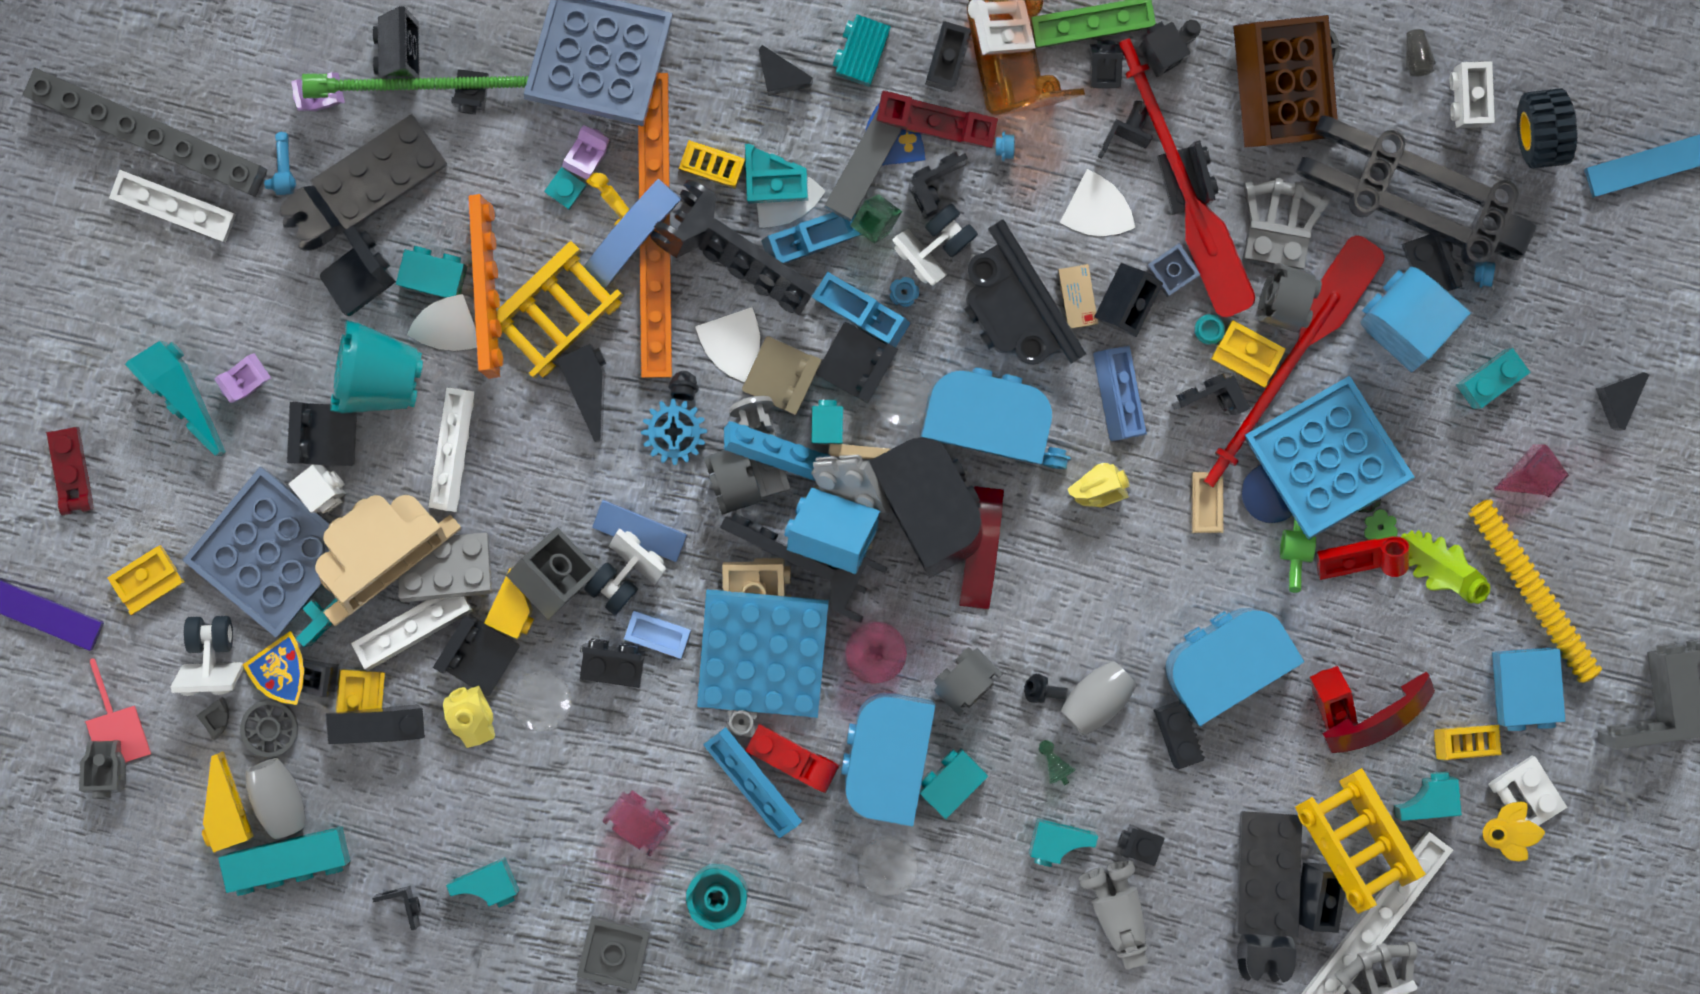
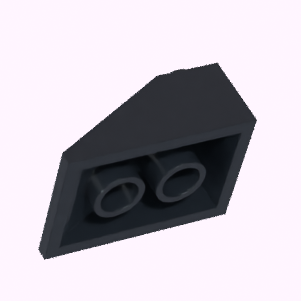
M398 6L379 16L378 26H373V42L378 44V56L373 58L374 74L378 75V78L382 80L384 78L386 80L388 78L390 80L392 78L394 80L396 78L398 80L399 78H402V80L403 78H406V80L407 78H410V80L411 78L419 79V21L405 6Z

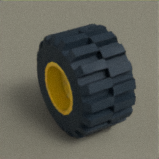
M1563 88L1526 92L1520 98L1517 109L1518 142L1522 156L1531 169L1568 165L1574 159L1578 138L1576 114L1573 103Z

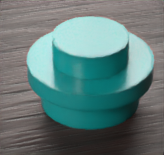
M1207 314L1196 321L1194 333L1201 343L1211 345L1223 338L1225 326L1218 316Z

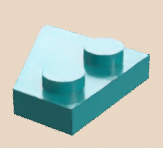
M745 144L748 204L809 201L807 168L794 162L785 161L782 157L773 153L769 154L757 149L752 144Z

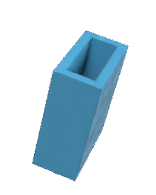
M811 487L807 497H801L799 500L795 520L790 519L786 526L784 536L788 537L787 550L856 574L878 530L880 511Z
M1547 647L1492 652L1497 724L1507 726V731L1526 730V725L1537 724L1538 729L1556 728V722H1565L1560 649Z

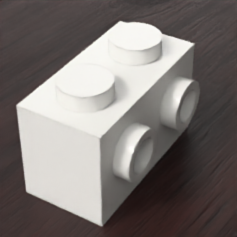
M1492 61L1460 63L1453 68V72L1450 73L1449 77L1450 90H1454L1455 102L1451 103V119L1455 121L1456 128L1487 127L1495 123Z
M311 465L289 483V486L311 513L322 512L324 514L325 512H332L343 503L340 498L346 494L342 489L345 485L343 480L335 471L330 473L324 465Z

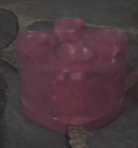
M869 621L857 626L849 635L845 649L846 660L851 671L861 680L875 684L889 681L897 676L902 670L907 656L906 644L900 632L891 624L882 621ZM871 645L874 647L883 646L881 650L883 656L880 659L876 656L872 659L869 657L871 653L869 647Z
M633 789L629 794L623 791L601 821L607 824L611 820L614 823L613 831L639 850L643 845L647 847L648 850L645 854L651 857L671 830L672 826L668 824L671 818L657 807L652 812L644 806L646 799Z

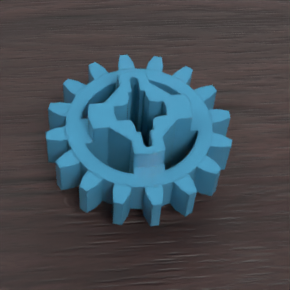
M671 399L669 407L661 401L659 402L661 410L657 412L651 408L649 411L653 415L652 419H643V422L649 425L647 430L641 431L642 435L649 436V440L644 443V446H653L654 449L650 455L654 457L660 453L662 455V463H665L668 457L672 458L673 465L678 464L679 457H682L687 463L689 462V453L697 456L700 454L696 449L697 444H706L704 440L700 439V435L708 433V430L700 428L699 425L705 421V418L695 417L698 412L697 407L690 411L687 410V401H684L681 407L677 406L676 399ZM680 412L687 415L694 426H686L680 421ZM668 413V420L662 427H655L658 419ZM674 417L677 428L683 430L682 435H677L675 447L672 436L666 434L667 429L672 428ZM687 437H694L690 446L681 451V443ZM655 438H663L669 444V452L662 449Z

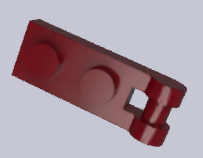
M80 427L46 432L60 514L62 516L70 515L75 510H82V512L92 511L94 504ZM78 489L79 498L71 499L70 490Z

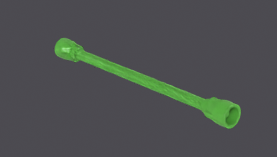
M315 73L302 74L303 99L328 98V93H336L339 90L340 92L343 90L345 92L347 90L371 91V89L372 91H375V89L376 91L379 89L380 91L383 89L384 91L387 89L388 91L391 89L392 91L395 89L398 91L399 89L414 90V88L416 90L418 88L420 90L422 88L424 90L426 88L428 90L430 88L432 90L434 88L436 90L438 88L440 90L442 88L449 90L450 88L466 89V87L467 89H470V87L471 89H474V87L475 89L478 87L479 89L482 87L483 89H489V87L491 89L493 87L500 89L501 87L517 88V86L518 88H521V86L525 88L528 76H514V78L512 76L510 78L508 76L506 78L504 76L502 78L500 76L498 78L496 76L494 78L492 76L490 78L488 76L486 78L455 77V79L453 77L451 79L449 77L447 79L445 77L443 79L441 77L439 79L432 77L431 79L411 78V80L410 78H407V80L406 78H403V80L402 78H399V80L398 78L395 80L394 78L391 80L390 78L387 80L386 78L383 80L380 78L379 80L363 79V81L362 79L359 81L358 79L355 81L354 79L351 81L350 79L347 81L346 79L343 81L340 79L338 81L335 78H328L327 74Z

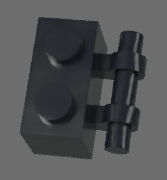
M1161 21L1146 30L1147 33L1143 35L1144 40L1139 45V48L1156 77L1180 65L1191 54L1187 45L1192 43L1201 32V26L1197 21H1186L1179 32L1173 21L1167 25H1164Z

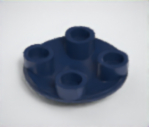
M1262 465L1254 468L1244 478L1242 486V500L1247 511L1255 519L1265 523H1279L1290 518L1292 513Z

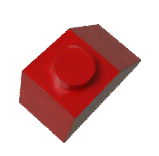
M1335 666L1309 676L1313 696L1326 729H1331L1347 718L1356 726L1358 721L1352 691L1339 667Z

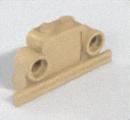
M379 495L360 500L354 505L352 511L344 517L332 521L324 533L323 539L330 552H326L318 558L316 572L322 585L338 601L323 613L334 626H337L462 529L461 526L451 515L437 523L417 499L410 495L397 497L391 505Z

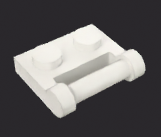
M972 0L969 3L968 13L975 21L982 55L1028 52L1035 49L1024 0L1003 2ZM1009 13L1014 19L990 21L989 15Z
M1533 755L1488 784L1493 793L1497 792L1504 805L1517 802L1507 787L1511 782H1514L1534 814L1529 818L1526 817L1525 820H1529L1537 825H1541L1567 808L1539 761Z

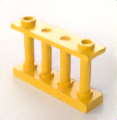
M569 241L497 310V319L500 321L502 333H505L535 365L529 372L535 379L539 375L542 378L546 377L556 367L553 362L602 315L607 313L610 316L622 304L619 299L624 295L618 289L610 295L581 265L578 255L582 251L572 241ZM563 269L566 271L570 270L602 303L589 316L557 283L558 279L556 276ZM541 290L544 292L548 291L580 324L567 337L535 304L536 300L533 297ZM519 311L522 313L526 312L557 344L545 358L513 325L514 321L511 318Z
M1362 768L1341 779L1339 783L1343 790L1317 804L1315 799L1311 797L1294 807L1300 822L1308 829L1346 893L1347 901L1354 907L1357 914L1376 906L1377 903L1372 895L1398 880L1403 887L1426 875ZM1350 800L1359 816L1333 831L1324 815ZM1366 827L1375 843L1349 858L1340 841ZM1382 853L1391 870L1365 885L1356 868Z

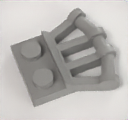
M1274 178L1272 181L1253 184L1252 181L1244 183L1250 223L1243 259L1274 265L1280 263L1296 269H1304L1311 230L1328 205L1330 198L1325 195L1321 197L1305 187L1302 182L1296 181L1295 184L1285 183L1280 178ZM1271 193L1266 222L1260 221L1255 197ZM1280 194L1292 196L1287 225L1275 223ZM1302 198L1315 208L1304 226L1298 228L1296 223Z
M1413 941L1405 942L1404 945H1386L1382 943L1376 946V950L1366 953V951L1358 953L1357 958L1343 971L1339 970L1334 975L1350 994H1361L1351 982L1360 971H1362L1368 992L1364 994H1418L1417 985L1413 980L1414 960L1417 957L1416 943ZM1392 957H1402L1400 979L1396 978L1391 962ZM1379 961L1387 984L1381 987L1377 986L1372 970V964Z

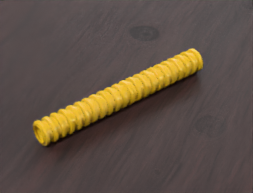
M1486 499L1470 509L1468 515L1475 518L1473 522L1475 525L1479 524L1480 533H1485L1484 539L1486 541L1489 540V547L1496 550L1494 552L1495 556H1500L1499 562L1506 565L1504 570L1511 573L1510 579L1516 581V588H1521V596H1526L1525 602L1532 605L1531 611H1536L1535 617L1538 620H1542L1541 626L1547 628L1546 634L1552 636V643H1557L1556 648L1562 651L1561 657L1568 660L1566 664L1568 667L1573 668V675H1578L1577 681L1585 683L1598 676L1602 667L1595 664L1597 659L1590 656L1592 652L1590 649L1586 650L1587 644L1584 641H1580L1581 635L1575 633L1576 627L1570 625V618H1565L1566 612L1559 609L1561 604L1554 601L1555 595L1549 593V586H1544L1545 580L1538 577L1540 572L1533 569L1535 567L1534 563H1529L1530 557L1523 554L1524 548L1518 546L1519 540L1513 538V531H1508L1509 525L1502 522L1504 517L1497 514L1499 510L1497 507L1493 508L1492 499Z

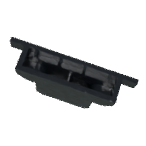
M1004 219L989 227L988 230L997 245L971 259L968 265V276L976 286L968 293L966 297L968 306L964 308L972 324L978 322L982 328L983 333L980 334V337L988 350L994 348L999 353H1008L1016 348V355L1019 360L1028 365H1036L1043 362L1048 356L1059 349H1062L1070 364L1085 356L1086 352Z

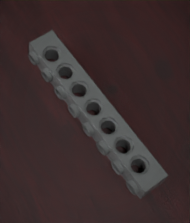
M35 67L22 95L256 197L267 172L266 168Z

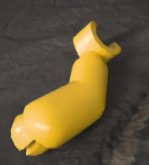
M595 172L586 182L600 190L601 197L620 217L614 224L616 226L630 209L611 185H607L610 181L608 177L603 173Z

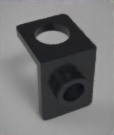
M411 886L378 893L372 898L374 903L403 896L411 931L416 930L420 926L418 915H421V906L418 897H413Z

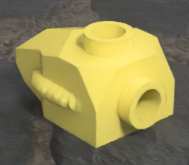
M1101 463L1094 466L1092 470L1070 486L1068 492L1082 506L1102 508L1129 498L1126 488L1130 487L1124 470L1119 471L1114 464Z
M480 686L468 690L465 687L458 688L449 697L444 698L443 710L445 720L453 734L460 737L467 748L481 745L495 738L492 725L494 716Z

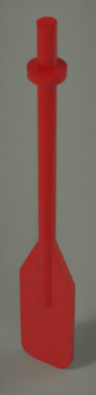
M1125 39L1119 42L1130 68V71L1126 72L1125 75L1127 79L1134 78L1184 196L1185 240L1201 274L1200 276L1216 313L1222 317H1230L1247 310L1255 303V293L1226 224L1197 197L1145 75V72L1150 70L1148 64L1141 65L1131 39Z
M1356 235L1349 238L1320 280L1322 283L1320 293L1316 299L1313 298L1310 308L1313 311L1310 325L1308 328H1300L1297 343L1225 450L1218 448L1215 452L1219 459L1203 482L1214 488L1229 464L1232 466L1237 465L1239 461L1235 458V455L1245 442V435L1253 430L1307 348L1341 327L1384 263V253L1375 244L1362 236Z

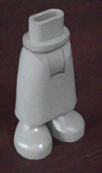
M1119 861L1107 866L1109 877L1116 890L1115 896H1112V893H1110L1103 867L1092 869L1078 878L1081 887L1093 889L1097 895V898L1091 900V903L1105 934L1117 952L1118 958H1122L1125 969H1132L1147 964L1148 959L1145 951L1148 947L1146 944L1141 902L1137 887H1129L1128 878L1135 872L1133 861Z

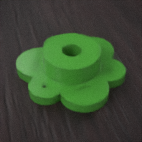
M1383 509L1376 510L1373 516H1368L1365 519L1367 527L1364 530V536L1368 540L1397 536L1398 531L1394 526L1396 518L1388 516L1387 512ZM1380 524L1382 525L1381 530L1378 529V525Z

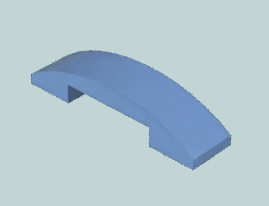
M657 179L608 234L587 261L584 268L606 290L622 271L627 261L654 231L655 224L658 221L663 222L681 201V198L660 179Z

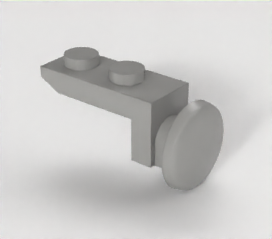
M749 397L736 402L729 408V415L731 417L741 418L740 425H746L757 431L776 436L773 422L769 415L765 414V411L774 404L771 397ZM751 459L761 498L791 490L786 471Z

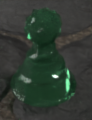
M1043 740L1039 744L1038 749L1042 755L1047 756L1049 784L1059 780L1062 781L1063 785L1068 784L1069 781L1066 777L1076 769L1053 753L1054 744L1051 741Z

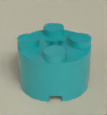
M709 864L696 872L689 883L686 893V904L692 919L700 926L710 930L734 925L742 917L748 899L747 884L742 875L734 868L724 864ZM721 891L724 901L718 899L716 903L713 902L710 892L716 893Z

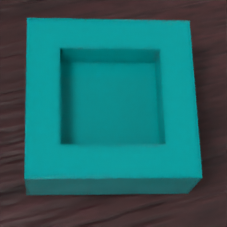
M561 167L544 192L570 210L587 185Z

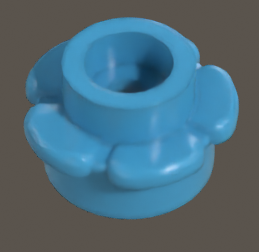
M1006 131L1002 132V137H996V155L1002 156V161L1014 159L1015 134H1006Z
M1486 261L1484 264L1476 267L1474 281L1480 282V288L1483 286L1492 287L1496 263Z
M903 277L901 280L896 279L892 282L890 298L894 304L909 307L918 298L919 288L915 286L913 279ZM903 289L907 290L906 295H903L901 293Z
M1049 447L1048 452L1044 453L1043 466L1054 469H1067V463L1071 461V457L1066 456V450Z

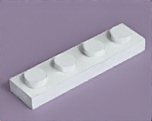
M119 170L109 196L112 200L225 243L236 217V214L122 170Z
M446 387L429 508L457 512L462 472L465 466V452L469 439L470 419L474 406V391Z
M466 596L426 600L351 644L363 668L369 671L461 619L464 615L473 612V609Z

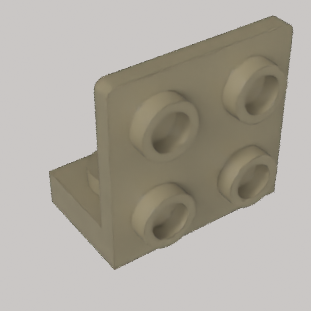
M767 336L742 390L752 396H769L774 406L796 416L822 359L808 355Z

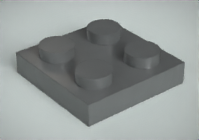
M592 916L577 977L636 991L651 930Z

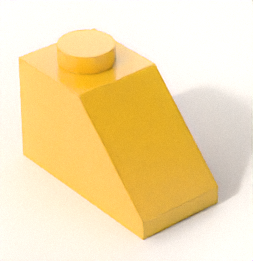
M507 576L484 624L518 639L522 633L525 635L529 633L535 619L530 617L533 611L530 600Z

